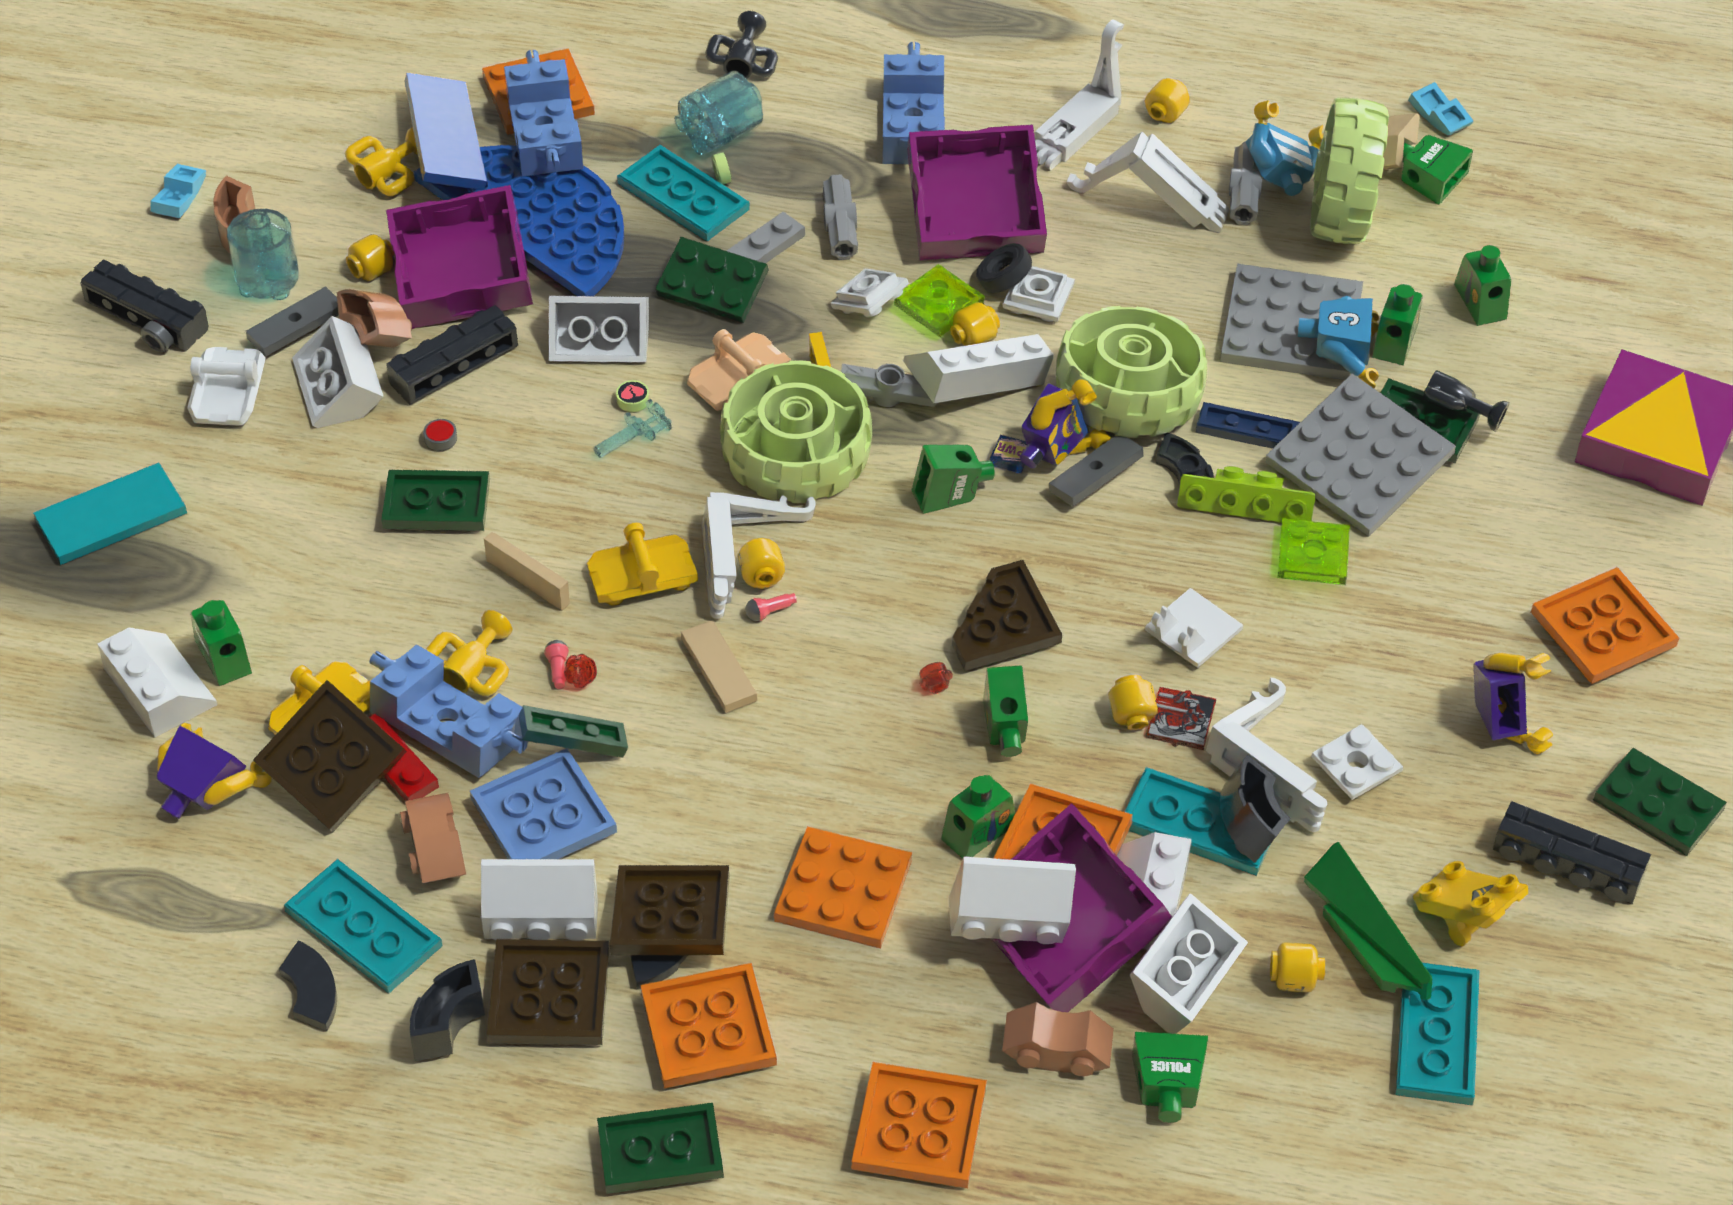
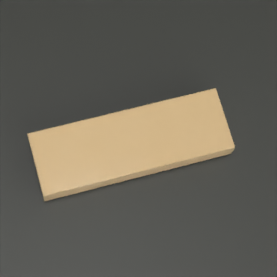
M491 532L484 538L487 562L561 611L570 604L567 580L496 533Z
M713 620L681 631V639L725 713L757 701V692Z

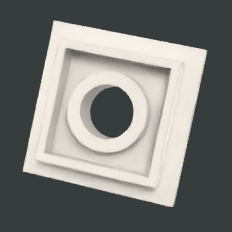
M1032 266L1022 281L1009 289L1003 303V308L1015 314L1024 313L1040 317L1047 322H1058L1075 279L1067 277L1066 274Z
M865 268L836 292L837 298L831 302V306L833 309L842 310L845 314L856 312L864 314L865 317H872L882 311L881 306L888 300L901 296L903 288L909 282L907 278L897 277L893 272Z
M1362 724L1312 752L1311 756L1352 800L1403 770V766ZM1359 762L1365 767H1352L1348 763Z

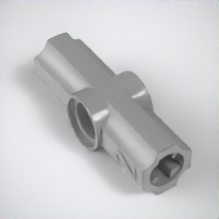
M1245 142L1235 147L1233 168H1231L1229 196H1231L1230 218L1234 219L1238 225H1248L1250 222L1257 220L1258 198L1260 199L1262 175Z
M831 175L829 179L823 181L825 232L829 234L831 255L836 256L839 260H850L853 255L858 253L856 204L852 202L850 181L842 175Z
M842 364L841 372L845 374V377L852 383H856L865 396L873 397L874 401L880 406L893 407L900 402L931 407L936 405V403L931 401L914 375L905 374L898 365L884 364L878 369Z

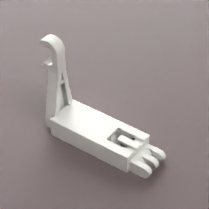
M1111 20L1106 25L1102 33L1101 52L1092 83H1088L1035 131L1038 164L1042 165L1045 162V167L1052 170L1061 161L1066 162L1118 114L1119 106L1121 105L1118 51L1122 44L1116 42L1115 37L1122 30L1124 24Z
M1143 132L1133 137L1097 166L1087 162L1084 175H1087L1088 179L1080 180L1076 174L1070 173L1067 184L1072 190L1085 193L1099 183L1129 168L1193 227L1202 223L1208 230L1220 233L1229 212V207L1217 197L1218 193L1155 135L1151 134L1147 137Z
M710 492V496L706 500L702 521L708 603L710 615L713 618L720 619L724 616L726 603H731L734 582L736 580L732 524L770 521L805 522L810 520L814 514L816 503L813 497L807 499L805 508L788 506V498L784 495L781 496L778 502L728 493Z
M1270 677L1268 692L1273 693L1271 697H1263L1259 692L1252 691L1249 704L1212 726L1206 752L1212 755L1210 762L1229 776L1233 774L1248 754L1276 777L1273 784L1274 797L1280 808L1291 818L1290 821L1293 823L1297 821L1307 830L1317 832L1320 829L1324 811L1327 807V800L1313 791L1317 781L1249 732L1260 720L1283 702L1286 692L1285 685L1280 680Z

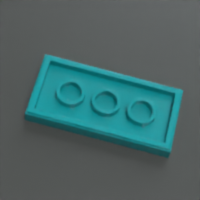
M662 145L657 146L617 175V182L620 186L705 241H709L750 210V202Z
M158 462L33 512L36 523L60 565L187 514L186 505Z
M1148 767L1145 768L1125 812L1132 814V825L1129 831L1142 836L1157 832L1192 839L1190 853L1256 876L1270 847L1269 845L1254 863L1236 849L1234 841L1224 825L1220 812V792Z
M336 859L284 904L285 912L388 994L443 946L440 937L339 859Z
M1423 963L1432 976L1431 998L1423 1000L1418 992L1401 988L1395 1095L1473 1105L1475 1099L1480 970Z

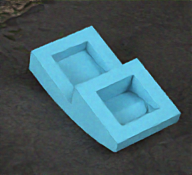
M1435 82L1411 93L1408 99L1423 118L1448 136L1473 123V119L1457 98L1449 101Z
M176 164L164 176V188L150 201L151 212L180 219L198 194L206 177V170Z

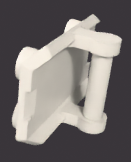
M212 347L206 349L201 357H192L190 371L194 384L187 408L194 423L243 426L248 421L254 408L266 359L258 349L245 348L242 351L227 350V347Z

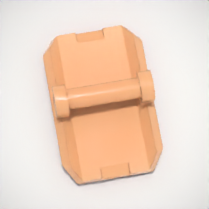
M722 329L714 335L712 340L715 345L714 355L690 369L687 385L716 411L723 409L724 403H728L729 391L741 378L745 379L754 373L755 369L768 364L788 363L791 361V358L784 352L781 353L762 334L753 332L734 342L732 335L726 329Z

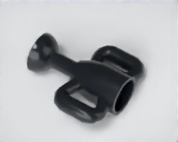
M745 11L739 15L737 23L742 36L737 40L721 34H715L709 39L705 51L707 60L723 65V70L730 78L746 80L752 73L761 77H770L775 72L778 62L777 52L771 48L755 46L753 42L754 36L762 34L766 28V20L761 14L755 11ZM720 44L729 48L726 55H717ZM756 56H766L763 68L755 63Z
M1438 370L1432 375L1423 395V400L1443 409L1452 411H1467L1469 409L1487 417V423L1494 432L1500 427L1510 403L1500 401L1492 406L1476 398L1473 389L1458 379Z

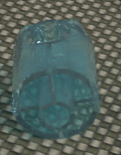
M732 71L682 97L678 102L679 114L674 117L677 128L682 133L686 132L692 141L695 152L698 155H704L760 126L763 121L762 98L759 90L753 83H749L738 72Z
M267 208L253 209L241 213L232 220L227 228V239L235 281L239 287L240 294L244 297L258 299H286L290 294V290L294 288L299 279L297 256L289 220L280 212Z

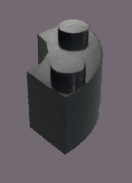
M1247 754L1222 788L1220 812L1236 849L1255 863L1291 818L1280 808L1274 797L1273 784L1276 777Z
M475 959L459 963L440 973L433 979L434 984L431 985L421 998H417L410 1018V1038L415 1061L453 1054V1044L459 1030L471 1020L485 1015Z

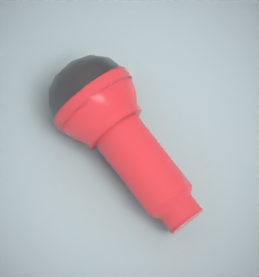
M786 593L767 600L753 598L746 604V615L749 619L759 622L765 619L771 612L797 603V599L794 593Z
M561 640L550 641L544 650V654L551 664L552 682L556 689L565 687V661L569 653L566 643Z

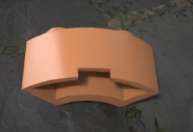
M225 176L218 185L213 198L219 238L225 250L232 257L244 263L262 245L252 187Z
M352 289L336 292L339 319L354 325L359 334L361 344L394 348L412 338L411 321L407 319L403 308L393 297L383 293Z
M443 793L405 801L407 811L400 812L404 834L411 832L415 852L409 853L412 874H420L422 883L466 875L449 794Z
M1035 1002L1007 1012L1002 1052L1017 1060V1063L1025 1068L1036 1067L1056 1072L1074 1073L1078 1076H1090L1094 1071L1110 1068L1114 1028L1091 1010L1079 1013L1060 1012L1048 1009Z

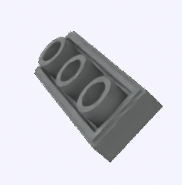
M325 286L246 330V337L266 357L321 326L331 316L337 317L339 315L337 297Z
M1114 436L1049 482V492L1071 506H1075L1144 456L1143 447L1127 437Z

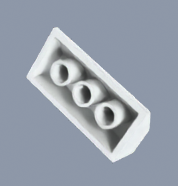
M1039 334L905 355L903 362L931 401L939 403L1044 385L1054 354Z

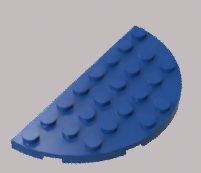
M516 146L480 147L487 180L484 190L511 185L517 208L525 259L576 296H594L615 272L624 248L623 215L620 205H617L611 195L609 186L584 165L583 169L522 176ZM420 168L414 171L415 181L441 200H449L467 193L482 191L427 183L422 179Z

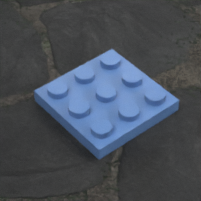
M567 748L470 790L473 804L507 859H560L617 833V825Z

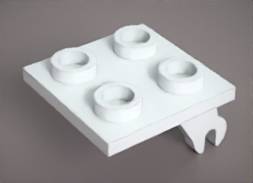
M1191 588L1167 608L1162 606L1160 614L1155 612L1151 622L1145 626V631L1197 668L1243 629V624Z

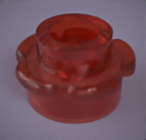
M578 654L577 656L571 655L566 660L564 676L569 684H573L575 688H584L587 684L594 681L597 675V666L592 658L585 654Z
M942 662L928 664L919 672L920 686L924 691L929 690L933 694L946 690L950 679L953 678L952 672L947 670Z

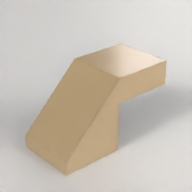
M1412 113L1389 117L1387 146L1383 155V170L1402 168L1404 142L1409 145L1417 144L1419 114Z

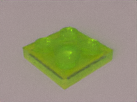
M938 264L904 288L903 294L894 299V305L941 337L953 326V315L957 311L976 302L984 304L985 296Z
M1282 518L1277 578L1346 585L1350 525Z

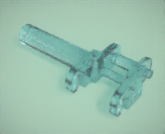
M649 399L646 401V406L654 416L643 421L641 418L631 417L629 412L625 413L624 419L628 427L594 446V452L599 458H602L636 436L643 434L649 440L654 441L656 439L655 434L663 429L667 431L672 430V421L665 416V410L656 402L653 404V401ZM653 421H657L659 423L652 428L648 425Z

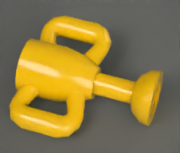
M413 127L407 130L406 142L395 149H385L381 142L372 136H365L348 146L345 151L346 160L354 165L356 177L364 187L371 190L377 186L381 193L387 196H394L412 185L415 180L414 174L409 168L401 164V159L412 152L418 154ZM370 147H373L375 152L370 153L364 158L357 157V155ZM395 172L403 175L393 183L386 185L385 181Z
M487 610L482 615L481 624L483 631L475 641L465 643L451 632H442L426 648L427 651L438 657L447 644L453 645L456 650L447 660H444L443 681L463 693L471 688L479 695L490 696L497 692L508 677L509 668L506 663L498 658L488 656L486 651L494 639L507 638L513 631L510 621L494 610ZM483 667L495 668L496 670L487 682L482 685L477 678Z

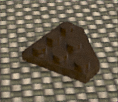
M1024 560L991 568L981 592L977 593L966 612V618L961 627H958L952 637V646L964 671L1062 643L1063 634Z

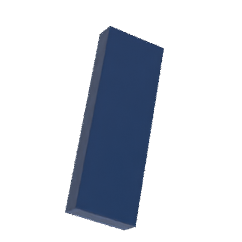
M1203 402L1196 426V433L1273 449L1300 422Z

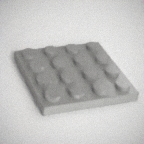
M1237 263L1220 362L1346 380L1350 376V372L1342 365L1331 359L1319 357L1316 354L1317 338L1298 337L1299 318L1319 319V308L1322 301L1336 300L1344 296H1349L1352 299H1361L1363 281Z
M1351 374L1266 455V463L1304 491L1315 493V499L1369 537L1455 453L1456 446L1357 376Z

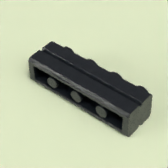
M103 259L94 267L93 272L90 271L81 279L80 284L85 302L140 329L149 321H154L171 334L174 340L172 345L187 351L196 342V339H200L208 331L209 325L206 310L200 302L196 300L190 302L180 297L171 288L164 289L157 286L149 277H139L131 273L122 264L115 265Z
M496 305L485 311L480 310L472 318L459 325L448 327L444 333L431 340L426 339L422 341L418 347L407 353L394 356L386 364L389 383L411 405L517 347V328Z
M1513 801L1510 802L1498 828L1493 850L1499 852L1507 860L1523 861L1535 866L1541 873L1557 874L1569 879L1577 887H1590L1605 893L1611 900L1626 901L1632 904L1651 857L1650 853Z

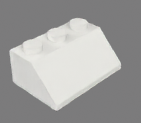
M549 296V361L646 362L649 331V297Z
M331 316L292 357L312 426L316 428L364 418L384 397L368 346L361 344L359 334L354 325Z
M127 628L97 643L104 670L154 738L217 706L216 699L166 634Z
M1154 832L1122 844L1117 857L1137 874L1165 905L1171 916H1173L1179 908L1192 839ZM1158 935L1142 949L1148 950Z
M963 857L949 895L951 936H961L971 940L992 938L1001 939L1006 942L1023 940L1038 941L1041 944L1062 943L1071 919L1076 873L1075 864Z
M481 859V919L484 939H596L598 895L594 859Z
M1191 893L1185 898L1130 973L1143 1012L1171 1034L1178 1033L1193 1021L1248 943Z

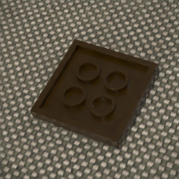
M326 680L258 753L253 761L322 824L334 832L407 751L333 684Z
M619 865L610 937L611 955H724L730 879L729 865Z
M496 939L487 1027L488 1043L603 1045L610 953L609 941Z

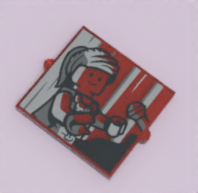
M1159 687L1156 698L1158 713L1150 720L1146 738L1171 743L1173 747L1181 745L1204 750L1216 705V698L1192 694L1190 690L1183 692Z

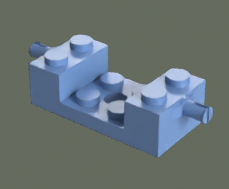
M913 42L908 44V55L884 54L883 164H909L907 154L909 132L945 130L944 55H920V44L918 42H915V50H913Z
M531 50L526 52L528 64L504 67L506 92L522 176L583 169L581 137L578 122L574 119L565 59L540 62L538 51L533 50L532 58Z
M415 645L396 660H391L379 651H376L370 657L369 663L382 670L380 674L370 681V712L476 777H482L511 751L516 750L521 754L527 748L528 741L522 740L518 716L522 706L500 693L485 705L481 704L444 682V660L419 645ZM445 718H449V719L455 720V722H454V721L441 722L440 720H441V719H445Z

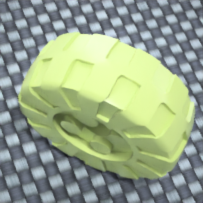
M1335 98L1333 100L1314 170L1310 230L1313 237L1342 244H1360L1365 241L1372 224L1373 211H1375L1378 201L1379 179H1382L1383 155L1387 146L1389 115L1387 107L1383 104L1358 98Z
M1111 306L1101 308L1100 311L1091 314L1086 313L1073 322L1070 331H1065L1056 361V387L1070 391L1072 390V385L1077 380L1083 379L1089 382L1097 395L1096 400L1088 405H1082L1078 401L1085 424L1098 431L1102 429L1113 432L1116 436L1137 438L1139 435H1150L1153 437L1169 433L1174 430V427L1184 425L1196 413L1206 386V352L1198 335L1193 334L1189 330L1188 325L1175 317H1169L1150 308Z
M789 361L788 363L775 365L772 363L755 369L754 373L745 379L741 378L729 391L728 403L723 405L720 421V441L724 461L726 463L729 462L731 474L744 487L745 485L756 491L757 495L769 500L777 501L784 495L788 498L787 501L792 503H806L809 497H813L816 501V499L825 496L828 498L849 487L850 482L861 475L867 464L872 442V417L867 399L856 383L849 381L844 373L827 365L811 364L810 361Z

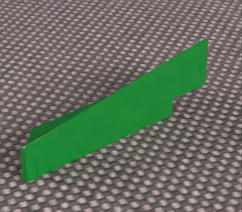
M1339 842L1334 843L1304 876L1305 884L1327 903L1323 906V917L1381 990L1395 993L1396 988H1402L1418 992L1423 1000L1430 999L1432 976Z

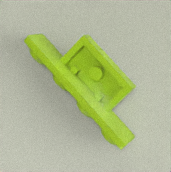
M1227 466L1224 467V470L1217 469L1215 478L1183 474L1181 476L1177 505L1180 508L1310 526L1315 493L1282 488L1284 478H1278L1277 474L1272 472L1259 471L1257 474L1244 473V470L1241 468Z

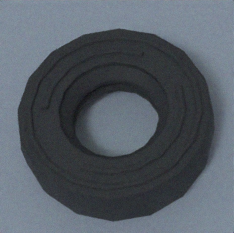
M1007 244L997 248L984 258L977 268L976 277L987 292H1003L1022 281L1032 267V259L1021 244Z

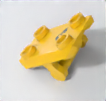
M637 522L628 524L624 528L623 532L627 540L625 545L598 550L593 553L587 562V568L598 602H605L612 606L622 603L626 598L673 588L682 591L687 589L690 584L698 581V573L693 564L686 540L677 535L644 540L645 531L643 525Z
M332 662L314 676H312V671L309 668L300 665L293 671L290 677L291 683L295 686V691L270 712L268 729L276 735L326 680L333 684L363 712L369 711L371 680L368 681L357 673L356 669L344 662Z
M1454 861L1447 864L1443 871L1431 881L1423 884L1413 895V899L1419 911L1443 917L1448 925V933L1451 940L1456 945L1463 947L1471 941V935L1480 927L1485 929L1490 927L1505 914V911L1515 901L1520 902L1529 892L1528 885L1519 883L1517 876L1514 874H1507L1498 878L1466 870L1463 862Z

